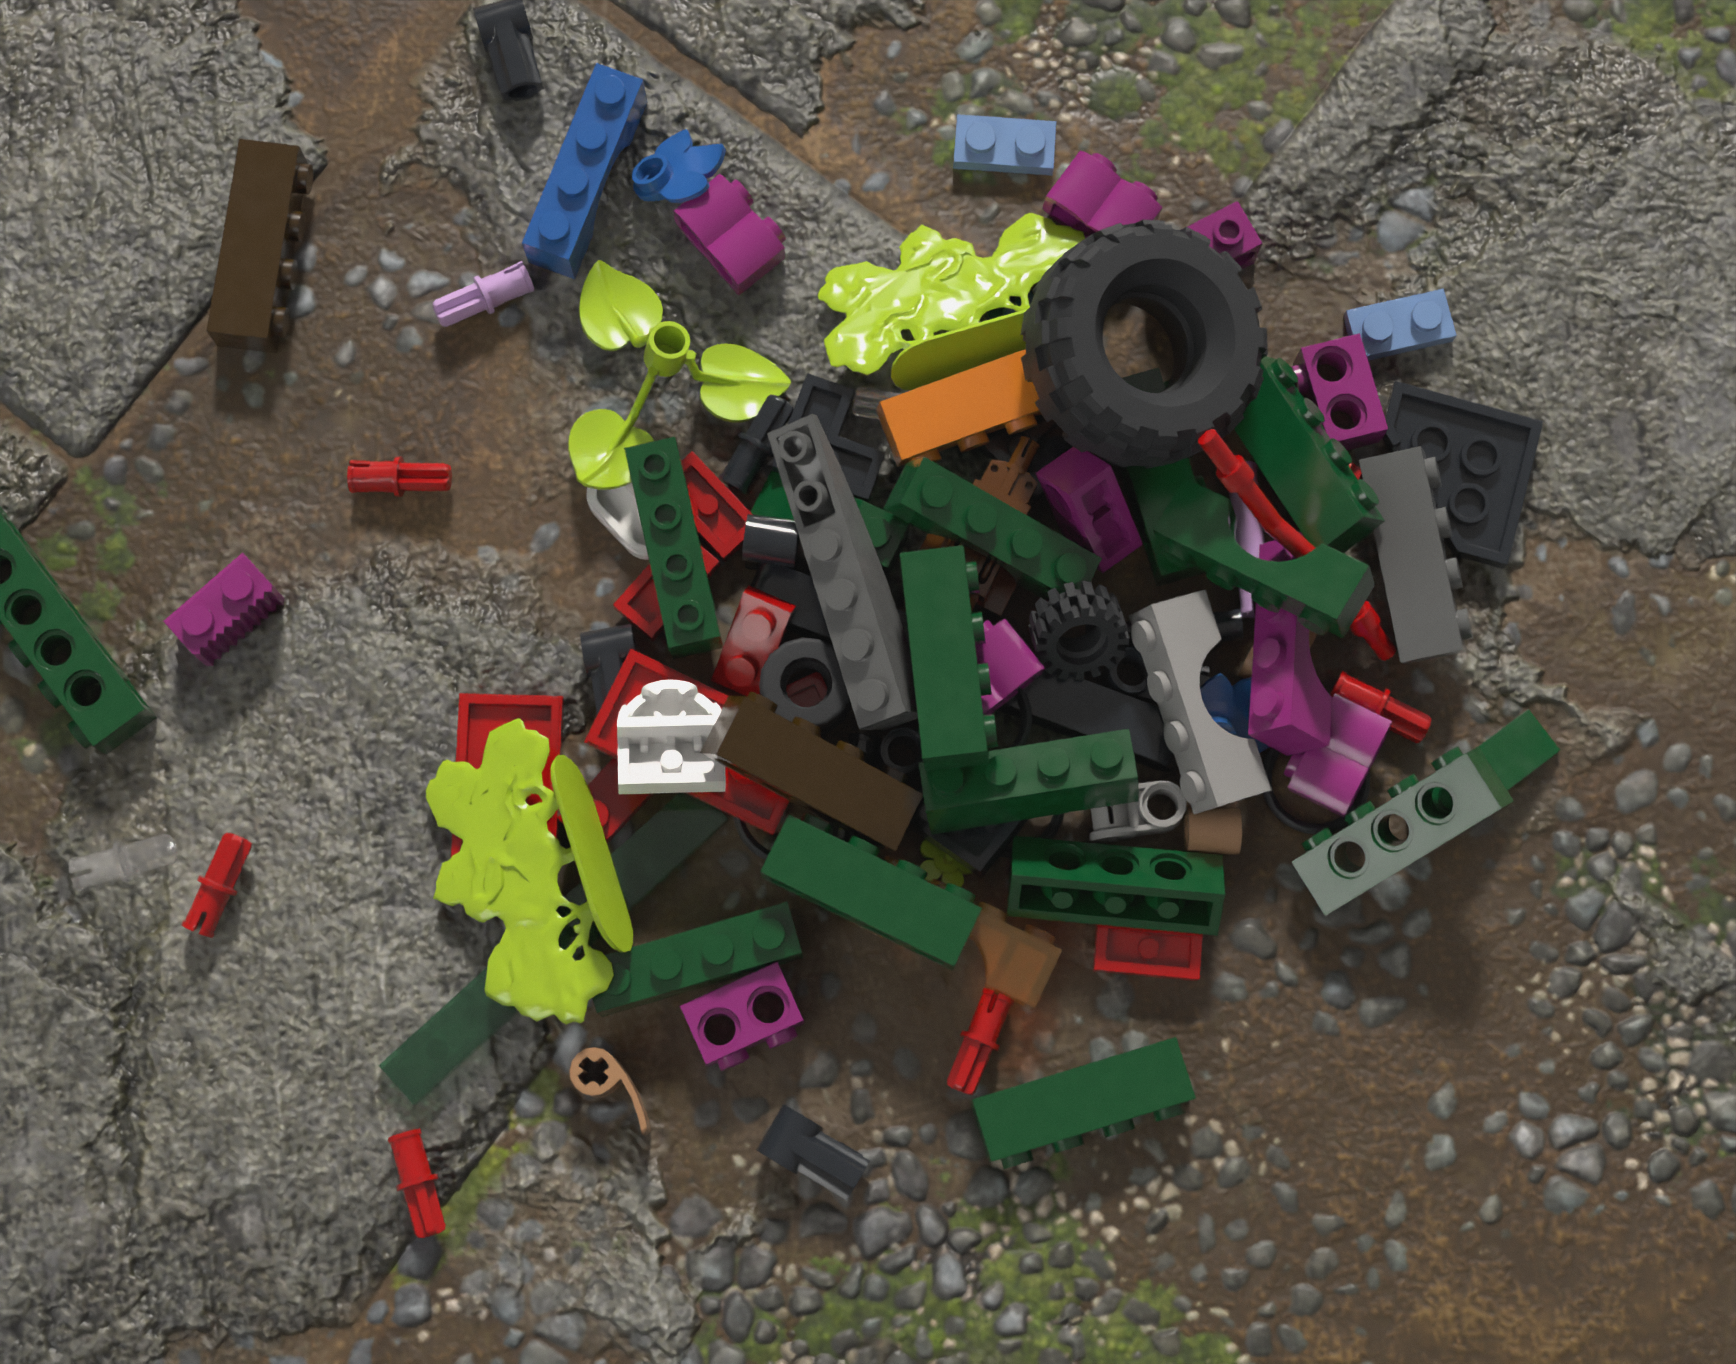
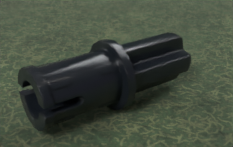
M769 395L746 434L740 432L738 438L741 439V442L722 474L720 473L719 480L740 493L747 494L749 486L767 456H774L767 433L787 424L794 409L790 403L775 395Z

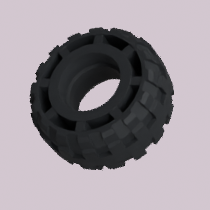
M1142 219L1136 223L1126 225L1118 223L1090 235L1066 251L1044 273L1034 288L1033 292L1035 295L1030 308L1024 312L1020 334L1023 335V341L1026 342V354L1021 357L1025 381L1033 382L1039 396V400L1034 403L1045 420L1048 422L1053 419L1064 431L1062 434L1063 439L1081 453L1090 451L1097 454L1099 458H1103L1104 462L1123 468L1128 466L1152 468L1172 464L1204 451L1199 445L1198 439L1206 431L1214 429L1221 438L1228 435L1245 418L1243 413L1249 403L1257 398L1264 379L1262 377L1264 370L1260 367L1261 359L1268 355L1267 328L1260 327L1257 312L1262 310V305L1255 288L1253 287L1248 290L1239 277L1238 272L1242 270L1240 265L1226 251L1219 254L1209 246L1210 239L1188 227L1181 230L1173 229L1172 225H1166L1165 221ZM1127 304L1138 307L1152 315L1166 331L1173 349L1174 365L1170 382L1164 391L1157 394L1139 390L1125 382L1111 366L1103 345V325L1107 312L1113 305Z

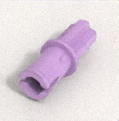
M520 261L482 279L479 275L473 277V284L436 299L433 302V310L439 323L447 327L484 310L492 314L495 312L494 307L533 292L534 286L526 267Z

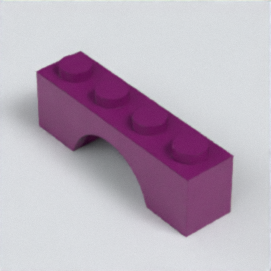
M1276 540L1260 544L1259 546L1260 559L1274 562L1296 559ZM1256 603L1248 735L1286 756L1330 746L1332 697L1320 682L1314 669L1309 648V630L1298 622V616L1282 608L1278 613L1271 612Z

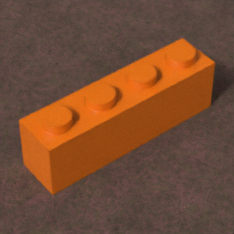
M1026 349L880 401L876 412L897 467L921 457H926L936 463L942 459L940 451L958 445L961 453L978 448L990 442L987 434L1006 428L1008 435H1013L1036 426L1037 421L1035 417L1042 415V413L1034 403L1039 400V396L1033 382L1025 381L1021 357L1026 354Z

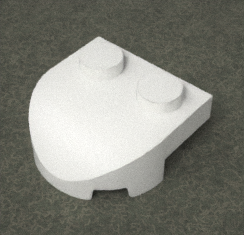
M661 680L645 685L640 695L635 697L627 706L625 704L622 706L618 716L619 794L725 792V766L700 753L721 712L719 705L716 702L713 704L705 696L698 693L697 686L689 682Z

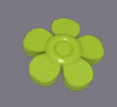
M926 839L920 845V853L922 857L927 859L920 865V868L928 873L925 881L933 883L942 875L941 885L944 889L947 883L962 887L964 883L962 874L968 875L973 873Z

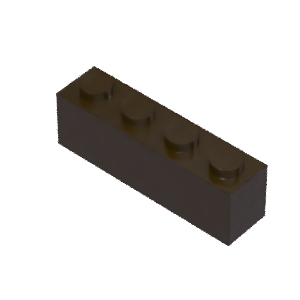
M239 139L206 330L219 347L277 353L279 339L286 338L288 334L290 312L288 308H285L287 290H294L297 282L298 265L297 261L293 260L295 242H302L305 234V213L301 212L303 194L309 195L313 185V166L308 164L302 150L297 145Z
M749 692L747 697L728 696L700 752L701 754L879 849L897 850L923 796L922 793L908 786L911 779L909 776L886 765H882L880 770L864 762L867 756L864 751L843 741H838L837 745L834 746L820 738L823 732L820 727L803 718L794 716L792 722L775 713L778 705L762 695Z

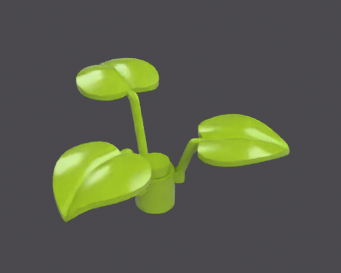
M598 260L586 277L580 296L579 318L583 332L593 344L606 351L620 350L629 342L636 348L646 345L644 362L648 372L625 421L612 410L596 409L586 412L574 423L568 439V452L577 481L585 487L598 490L617 489L632 483L624 448L654 441L649 433L633 426L639 417L657 376H673L686 364L692 378L703 382L699 393L703 406L716 418L732 423H742L754 419L769 395L780 397L789 389L790 379L774 363L760 354L743 346L727 343L707 348L702 354L700 361L701 370H699L695 362L696 353L693 350H689L690 336L687 330L676 322H661L663 314L662 303L654 290L641 280L617 271L605 262Z

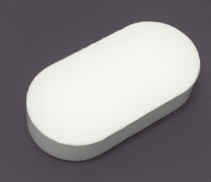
M632 483L611 490L587 488V501L597 519L629 553L639 559L649 560Z

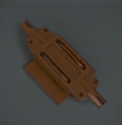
M1021 436L1009 462L991 460L981 481L975 479L973 485L1028 516L1031 510V506L1028 504L1037 488L1038 482L1027 470L1040 449V445L1032 440L1025 456L1022 457L1030 438ZM927 534L920 550L961 546L962 544L941 536ZM963 545L966 563L976 562L980 593L969 594L971 613L976 608L1000 620L1018 584L1015 583L1014 577L1002 566Z

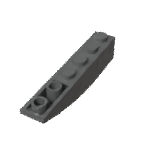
M808 415L771 431L767 435L858 727L861 730L886 731L918 718L911 652L881 563L841 466L817 415Z

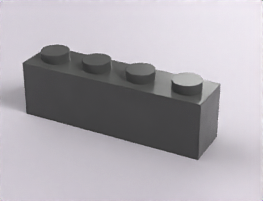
M1419 446L1360 459L1359 463L1363 481L1376 493L1379 499V504L1376 508L1385 520L1373 531L1400 662L1409 664L1466 652L1464 640L1473 639V632L1467 608L1458 610L1454 589L1463 588L1457 558L1447 559L1443 539L1451 538L1452 532L1446 507L1436 508L1433 489L1442 487L1436 457L1426 458L1425 451Z

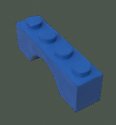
M596 63L523 238L522 246L528 263L572 279L576 278L593 237L596 212L608 175L620 152L625 147L630 146L648 103L643 79Z

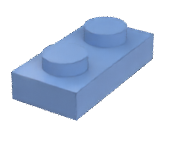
M957 114L953 169L1052 176L1056 121Z
M1444 288L1346 310L1343 316L1348 336L1360 333L1368 361L1453 342L1457 336Z

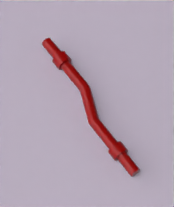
M1210 429L1199 437V445L1218 468L1216 475L1229 492H1236L1272 538L1296 559L1316 548L1280 516L1254 482L1255 473L1242 456L1232 453L1216 430ZM1365 601L1351 624L1350 630L1355 636L1363 637L1380 660L1390 659L1396 653L1397 648L1379 625L1380 617L1368 601Z

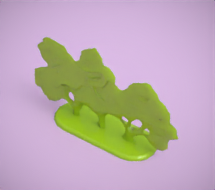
M1027 213L1004 230L993 255L982 258L975 255L973 244L957 238L945 240L938 231L921 224L899 246L901 264L896 270L875 266L868 261L833 268L824 278L826 283L820 288L817 295L818 299L824 301L832 310L846 313L847 316L824 339L831 366L840 367L846 365L852 371L869 375L879 370L891 353L903 348L904 350L899 353L892 364L891 378L897 387L905 391H911L1026 349V342L1023 341V335L1020 334L1024 312L1030 308L1028 293L1033 284L1039 282L1044 273L1066 251L1086 239L1084 233L1070 226L1056 225L1049 218L1034 213ZM1009 297H1021V305L1016 306L1009 301ZM1004 307L1017 311L979 323L982 315L992 309ZM910 329L915 340H904L901 336L902 330ZM939 330H947V331H949V332L942 333V334H939V335H935V336H934V333L937 332V331H939Z
M517 718L489 732L480 768L475 769L470 763L464 761L452 762L445 760L439 766L436 778L431 779L428 783L426 800L436 819L437 826L448 829L452 834L463 840L460 852L453 855L450 860L442 863L433 899L449 906L461 904L464 906L465 913L468 916L482 923L495 916L503 920L506 927L500 943L494 947L488 959L484 989L487 997L503 1006H514L521 1015L530 1017L536 1022L555 1015L566 1025L572 1022L582 1023L588 1001L595 995L607 991L614 976L612 964L601 951L594 950L588 945L592 922H595L605 941L613 949L621 953L630 951L632 948V924L597 809L582 773L571 759L565 755H558L551 765L553 791L543 786L542 771L550 752L549 738L539 734L536 730L526 729L524 722ZM531 794H538L543 802L529 806L525 800ZM558 809L560 810L571 846L568 849L562 847L559 844V840L547 828V821ZM572 861L576 862L587 902L580 906L564 898L557 883L561 867ZM559 906L568 907L571 909V913L563 918L556 909ZM578 918L580 924L573 927L575 933L579 934L572 944L563 950L559 946V936L565 925ZM583 945L585 956L581 960L575 961L572 956L576 949Z

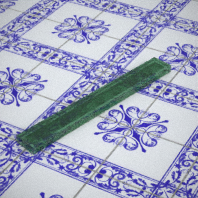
M678 793L611 854L628 912L728 822V818L719 809L686 793ZM582 882L564 897L569 902L579 906L587 902ZM559 906L556 909L563 918L571 913V909L568 907ZM578 918L565 925L559 936V946L563 950L567 949L579 934L575 933L573 927L580 924ZM594 921L589 932L588 945L590 947L602 937ZM583 945L576 949L572 956L574 960L584 953ZM487 967L379 1065L413 1105H417L519 1012L514 1006H503L486 996L484 989Z

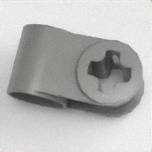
M1160 780L1138 783V802L1110 806L1113 824L1109 822L1107 807L1091 809L1094 831L1089 834L1090 842H1116L1132 839L1137 836L1164 834L1172 831L1179 825L1186 811L1187 801L1181 789L1170 781ZM1156 795H1165L1174 802L1176 814L1169 819L1159 820L1149 813L1147 808L1148 800Z

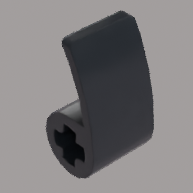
M748 514L742 552V561H745V567L757 570L759 563L781 565L796 570L799 534L795 521L792 519Z

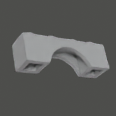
M1206 590L1155 603L1129 615L1132 624L1131 638L1135 648L1142 655L1148 673V690L1153 700L1158 703L1165 725L1164 739L1170 751L1175 755L1181 774V791L1185 799L1191 804L1194 815L1270 791L1271 787L1255 740L1235 736L1221 728L1212 719L1202 700L1200 692L1201 667L1209 651L1221 640Z

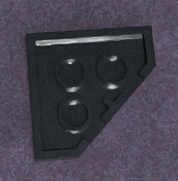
M1395 381L1391 387L1384 414L1388 430L1382 439L1391 453L1421 446L1425 451L1426 458L1436 457L1442 487L1434 488L1433 493L1436 508L1446 507L1452 537L1444 540L1452 554L1504 569L1509 562L1543 421Z

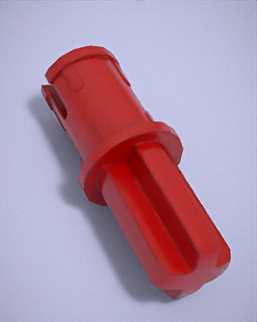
M396 456L393 461L350 460V466L347 469V483L351 493L384 492L394 493L396 497H402L405 491H448L452 485L450 465L445 463H405L402 456Z
M1344 671L1340 673L1330 692L1331 697L1337 694L1391 720L1392 726L1390 731L1414 743H1420L1431 726L1432 719L1429 715L1389 696L1391 690L1386 688L1382 692L1357 680Z
M226 832L223 834L205 876H198L197 881L201 882V885L181 926L194 932L203 913L206 912V918L198 934L209 938L214 937V932L230 896H236L238 893L234 887L252 849L250 841L233 833Z
M983 988L981 992L982 996L968 1030H962L960 1036L964 1039L947 1078L948 1086L967 1095H973L976 1092L992 1051L999 1050L1000 1046L996 1044V1041L1010 1007L1014 1003V1000L1001 993L997 995L995 991L988 988Z
M419 1128L393 1135L388 1138V1142L391 1144L401 1182L396 1188L397 1191H403L414 1234L417 1238H427L445 1231L446 1224L434 1181L439 1179L438 1174H432L421 1137L422 1132Z

